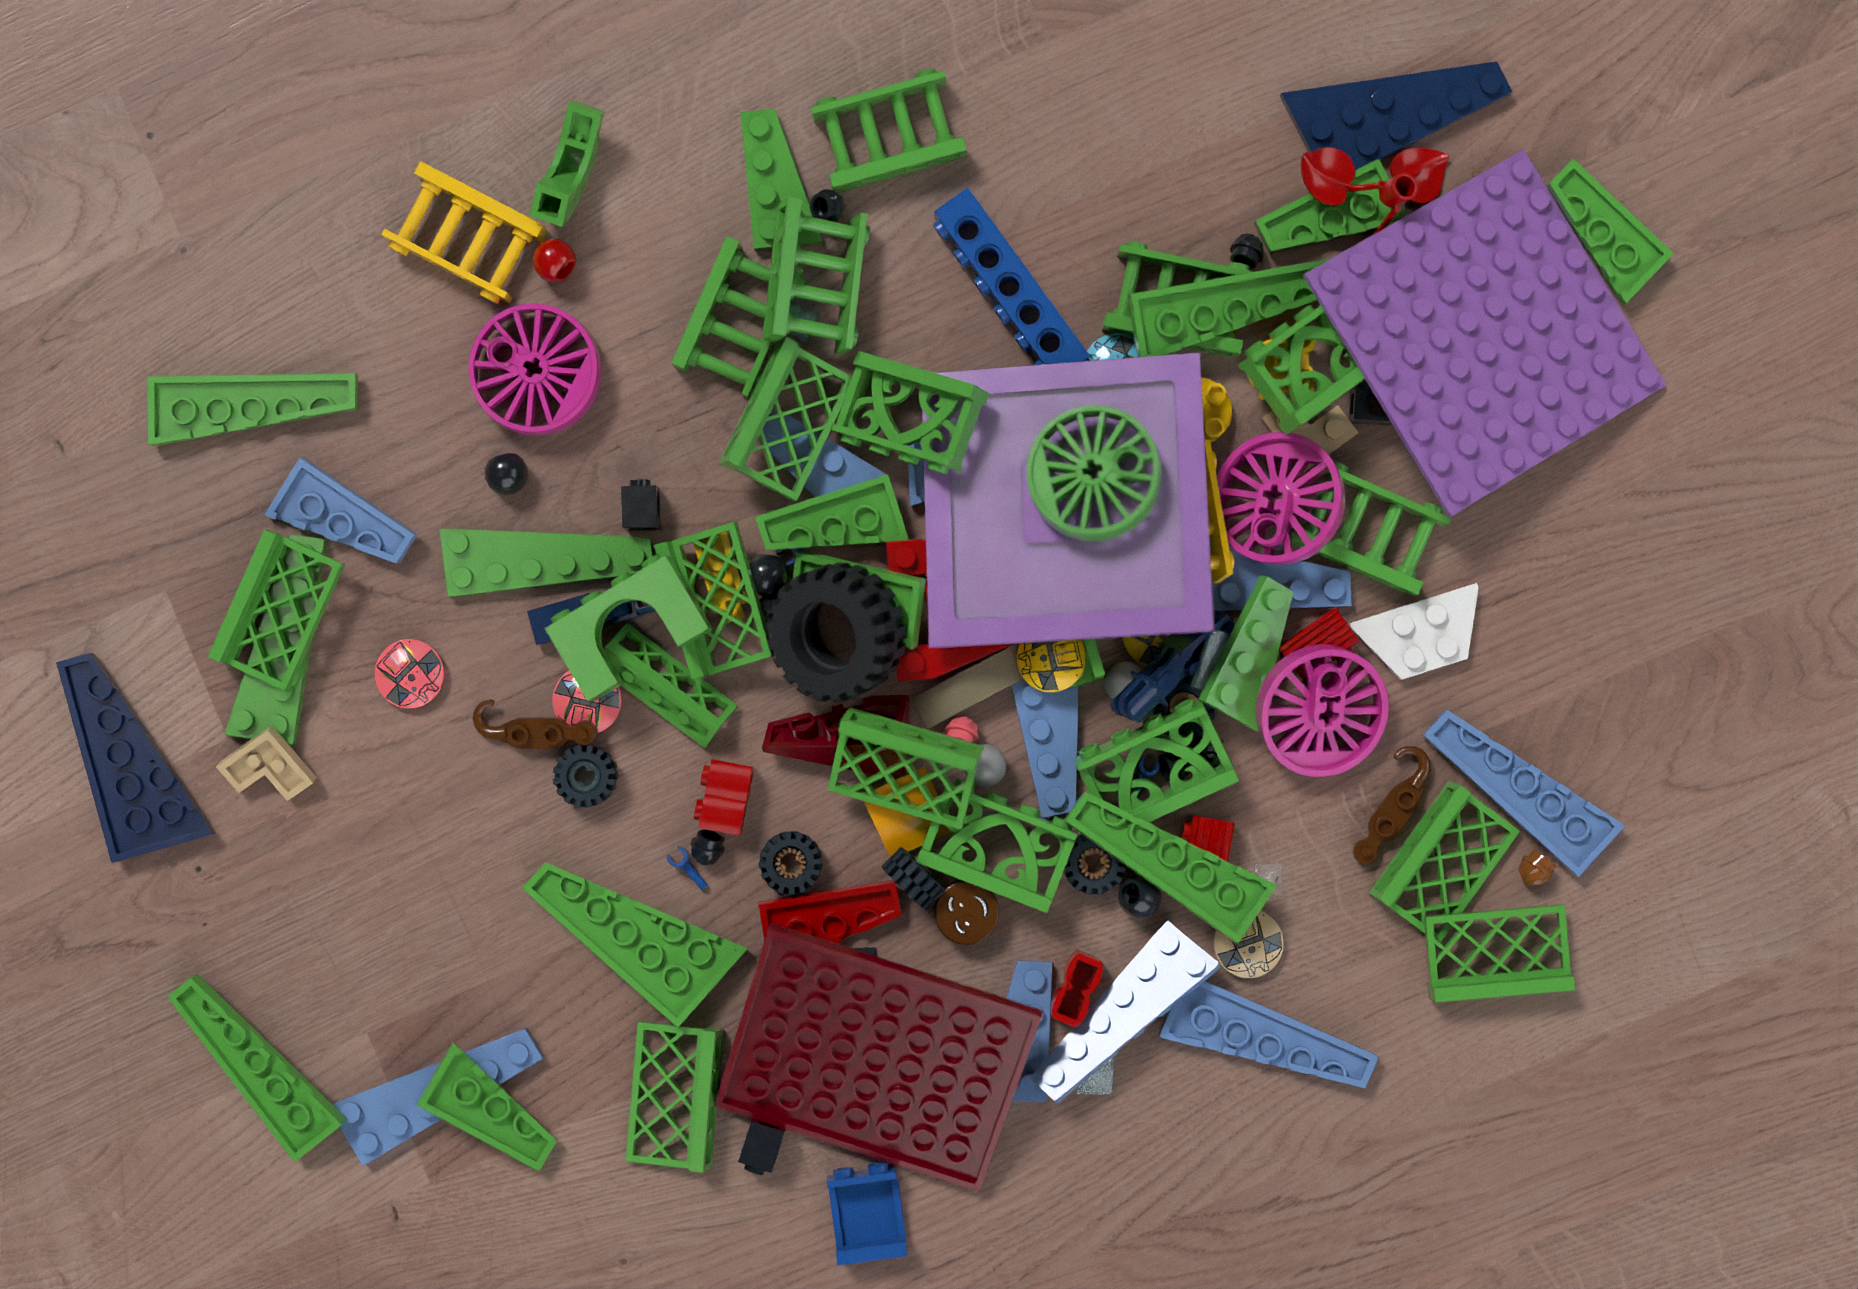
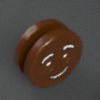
M961 879L948 884L945 887L946 891L935 903V920L941 933L952 942L962 945L977 944L988 938L996 928L999 919V906L994 893Z

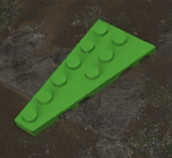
M547 862L522 888L677 1028L680 1027L748 950L746 947Z

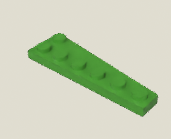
M1331 258L1127 294L1137 356L1168 355L1185 347L1204 342L1218 335L1237 330L1251 323L1316 301L1317 298L1303 275Z
M355 373L147 376L148 445L151 446L358 410V375Z
M440 529L447 597L614 578L627 572L630 575H634L643 569L640 564L653 556L652 540L650 537Z
M292 534L289 536V539L323 555L326 553L327 540ZM288 547L283 557L286 571L302 565L298 552ZM307 556L308 562L315 560ZM324 563L311 567L316 585L321 583ZM304 570L288 576L294 594L310 588ZM282 579L273 584L270 594L272 603L288 597ZM312 593L296 599L302 617L313 613L316 604ZM290 602L274 608L280 626L296 620ZM268 611L264 612L258 634L273 629ZM298 625L282 631L288 649L299 644L302 636ZM276 634L261 639L266 657L281 652ZM312 641L289 692L244 673L225 735L253 739L272 725L288 744L296 745ZM254 645L248 664L259 661ZM284 657L268 663L273 677L279 680H283L288 669ZM262 666L256 667V669L263 671Z
M1087 792L1082 793L1064 819L1065 823L1234 943L1240 942L1277 887L1272 882L1239 866H1235L1219 858V856L1204 851L1188 843L1186 840L1167 833L1155 825L1137 818Z
M199 974L190 977L168 996L171 1003L293 1162L299 1160L348 1121L333 1104Z

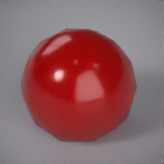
M548 239L540 243L535 249L532 258L533 267L537 274L548 282L565 280L573 272L577 263L576 255L570 244L561 239Z

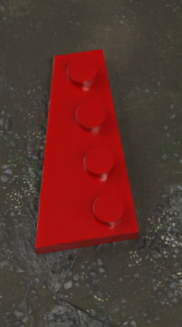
M893 880L758 902L764 940L770 922L830 942L839 943L846 937L858 932H865L901 916L897 884Z

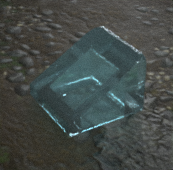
M1111 1059L1105 1065L1097 1068L1092 1076L1077 1087V1094H1112L1113 1060Z

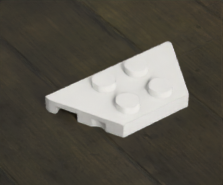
M1477 583L1367 617L1348 625L1399 680L1468 659L1478 585Z

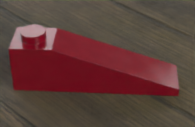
M908 695L871 696L863 698L864 704L851 707L910 725ZM843 704L831 706L832 712L816 716L808 712L768 722L762 744L763 752L833 766L840 733H838L840 722L849 707L844 708ZM848 737L846 746L854 758L867 751L861 740ZM885 748L878 752L887 768L901 761L895 750ZM871 756L858 762L863 773L876 774L880 772ZM843 757V762H842V764L845 763V762H847V760L845 759V757ZM903 766L891 774H905L906 767Z

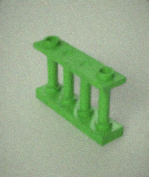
M927 69L917 73L916 78L839 100H836V97L823 98L816 102L817 106L810 107L813 121L816 122L824 119L837 164L835 172L829 174L832 189L836 193L966 158L967 149L963 137L955 139L954 135H950L937 88L946 85L944 70L936 72V69ZM923 91L937 139L934 141L935 145L924 148L916 142L904 99L905 96ZM891 101L904 147L901 150L902 154L888 157V154L883 152L871 106ZM855 110L858 111L870 153L868 163L856 167L854 163L850 162L837 116Z
M788 197L778 204L762 340L777 342L790 331L834 339L836 340L834 354L842 355L851 350L858 339V327L855 326L863 250L870 236V227L866 225L868 214L860 213L849 220V225L805 216V213L801 211L802 199ZM803 229L847 239L845 258L802 250L800 245H797L798 232H801ZM800 263L843 272L841 292L797 283L796 279H793L794 266ZM797 297L839 306L837 326L793 317L792 313H789L790 300Z
M726 236L671 364L674 368L685 373L688 372L690 366L696 367L699 365L745 385L741 394L749 400L765 368L775 342L763 341L716 320L717 317L713 313L718 303L723 304L727 302L765 318L766 304L730 289L727 281L731 271L737 272L740 270L769 283L770 268L745 258L744 253L740 252L742 248L740 242ZM796 266L793 279H796L799 284L807 285L808 281L803 279L805 275L804 270ZM794 298L790 300V308L794 301ZM712 333L758 353L751 372L702 352L703 348L699 347L704 334L709 336Z
M1128 241L1127 245H1120L1117 255L1119 258L1128 259L1118 308L1114 309L1113 313L1106 312L1102 331L1122 333L1134 337L1127 294L1135 293L1141 262L1162 266L1157 289L1172 287L1175 269L1195 273L1194 282L1208 280L1209 276L1222 278L1253 271H1249L1250 266L1242 263L1230 262L1229 266L1147 250V244ZM1232 330L1185 348L1237 359L1241 353L1243 340L1235 339L1236 334Z
M1334 461L1340 471L1344 485L1358 490V493L1338 538H1334L1332 542L1329 541L1316 555L1411 597L1418 595L1424 582L1415 579L1417 573L1414 571L1435 524L1440 527L1447 526L1452 518L1443 515L1444 509L1437 505L1425 502L1424 506L1349 474L1347 466ZM1330 471L1323 474L1326 476L1325 482L1332 481ZM1334 491L1319 494L1317 500L1331 502ZM1372 496L1390 504L1370 552H1366L1363 556L1351 551L1353 548L1351 541ZM1312 509L1311 515L1323 521L1327 510ZM1404 510L1422 518L1402 566H1397L1395 570L1383 565L1385 559L1382 557ZM1309 521L1306 524H1302L1311 540L1320 533L1319 528ZM1291 528L1293 545L1302 548L1305 546L1304 542L1295 529Z

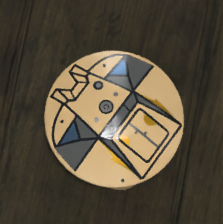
M1263 911L1258 913L1239 943H1234L1215 930V954L1220 964L1233 975L1242 978L1260 977L1271 971L1281 958L1284 945L1281 929L1276 921Z

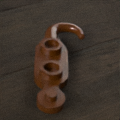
M492 699L479 703L473 712L474 727L479 734L487 739L500 740L520 749L561 748L569 740H574L581 745H588L597 737V728L589 720H582L575 725H569L559 717H519L500 726H489L483 719V712L487 707L495 704Z
M1405 746L1393 755L1396 760L1404 755H1413L1417 758L1419 766L1414 775L1395 785L1370 817L1368 821V836L1356 842L1353 847V856L1358 862L1363 864L1373 862L1378 854V845L1382 842L1393 840L1417 810L1424 784L1431 772L1430 759L1421 748Z

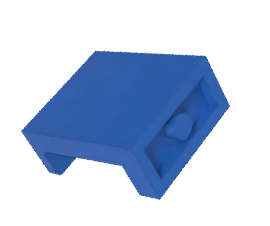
M879 1162L868 1165V1170L854 1172V1167L834 1169L833 1175L827 1176L826 1183L829 1189L836 1240L837 1265L907 1256L908 1248L897 1167H889L888 1162Z

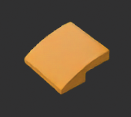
M925 767L917 770L920 777L928 774ZM910 774L896 779L900 788L914 781ZM932 781L925 782L933 797H937L938 794ZM889 783L875 789L877 794L884 796L894 792ZM918 786L904 793L911 804L919 806L927 802ZM864 801L890 857L900 847L910 852L923 846L932 821ZM941 824L936 839L952 831L946 825Z

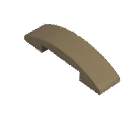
M1020 643L1002 650L913 697L912 700L926 727L929 729L1024 679L1017 664V651Z

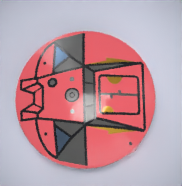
M414 639L400 640L388 646L379 656L375 666V681L379 692L388 702L401 708H417L429 703L439 693L446 675L438 653L430 645Z
M568 671L559 679L554 688L552 704L556 717L562 718L567 724L575 725L579 721L589 720L596 726L597 733L607 730L618 717L622 697L620 688L617 687L596 701H587L571 672Z

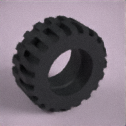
M841 562L818 567L791 579V583L784 585L778 592L779 598L772 602L770 613L774 615L767 619V631H771V638L767 639L769 650H774L776 658L773 661L776 667H782L786 673L783 677L790 685L796 683L798 685L797 690L805 696L814 693L813 698L818 701L844 702L883 684L888 680V676L894 673L899 666L897 658L904 655L906 646L905 643L901 642V638L907 636L906 624H901L900 617L904 615L901 605L896 607L893 601L896 595L890 587L885 589L881 585L883 579L874 573L868 576V570L865 567L859 565L851 567L849 563ZM824 602L839 608L848 617L853 626L856 647L850 662L834 656L821 640L818 630V615Z

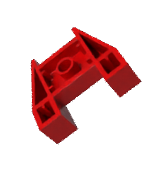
M926 540L886 542L889 571L915 577L924 576V579H926L925 592L928 616ZM920 644L914 649L905 646L904 655L897 658L899 660L897 679L898 682L934 679L1014 644L931 649L929 644Z

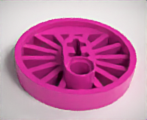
M530 303L508 308L498 313L484 325L472 345L468 371L473 393L482 409L492 420L505 429L518 434L545 436L558 433L574 425L591 408L601 385L602 363L595 340L579 320L556 307ZM535 312L533 344L531 346L522 314ZM544 313L555 315L557 317L541 346ZM513 317L515 318L523 346L518 344L502 326L505 321ZM565 320L576 327L575 330L550 350ZM497 329L502 336L488 342L489 336ZM583 335L588 348L557 357ZM503 346L512 347L513 354L510 360L502 363L497 360L499 349ZM483 347L487 349V357L490 362L479 361ZM585 358L580 369L557 367ZM527 362L533 366L539 364L543 371L540 375L533 374L532 376V373L523 367L524 363ZM478 369L501 370L507 373L479 382ZM556 376H573L575 379L572 384H569ZM513 381L487 403L482 390ZM553 383L568 390L565 398L552 385ZM519 389L504 419L501 418L493 410ZM545 389H547L560 404V407L555 417L553 415ZM538 392L548 425L534 427ZM528 393L525 426L514 424L512 421Z
M1271 432L1256 436L1234 450L1217 474L1228 544L1249 559L1270 565H1288L1303 561L1319 552L1332 539L1343 518L1345 486L1340 471L1328 453L1317 443L1305 436L1295 433L1285 435L1284 432ZM1254 456L1267 459L1270 479ZM1276 459L1282 460L1280 472L1278 470ZM1248 460L1263 484L1239 471V467ZM1292 462H1297L1291 471ZM1309 464H1317V466L1302 476ZM1327 471H1330L1332 481L1307 487ZM1233 476L1257 489L1258 492L1229 488ZM1334 491L1333 502L1304 499ZM1281 494L1283 495L1282 499H1276L1275 503H1273L1274 497L1277 498ZM1226 496L1255 500L1226 508ZM1299 507L1328 510L1331 513L1328 521L1324 523ZM1253 512L1230 529L1227 518ZM1293 512L1322 529L1313 540L1308 536ZM1276 525V535L1266 540V530L1270 526ZM1291 525L1305 544V546L1294 551L1290 532ZM1251 528V535L1242 546L1236 538ZM1258 543L1264 547L1263 555L1253 552ZM1284 548L1285 554L1274 555L1275 551Z
M1320 644L1307 646L1290 653L1280 660L1263 681L1256 702L1258 731L1272 755L1288 769L1311 777L1336 775L1359 764L1378 744L1388 719V694L1380 674L1361 656L1334 645ZM1331 656L1340 657L1336 665L1331 662ZM1352 660L1358 663L1359 666L1346 676L1345 674ZM1299 665H1302L1306 677V687L1291 672ZM1331 672L1330 679L1321 684L1322 677L1326 673ZM1366 675L1368 676L1370 683L1351 690ZM1287 677L1306 699L1278 688L1279 684ZM1273 695H1276L1298 705L1270 704ZM1373 695V704H1351ZM1372 714L1368 725L1344 715ZM1268 715H1291L1274 723H1268ZM1341 723L1364 733L1355 742L1341 727ZM1290 729L1274 744L1271 736ZM1334 730L1347 742L1348 747H1338L1333 733ZM1324 736L1328 747H1323ZM1298 740L1295 747H1290L1294 742Z

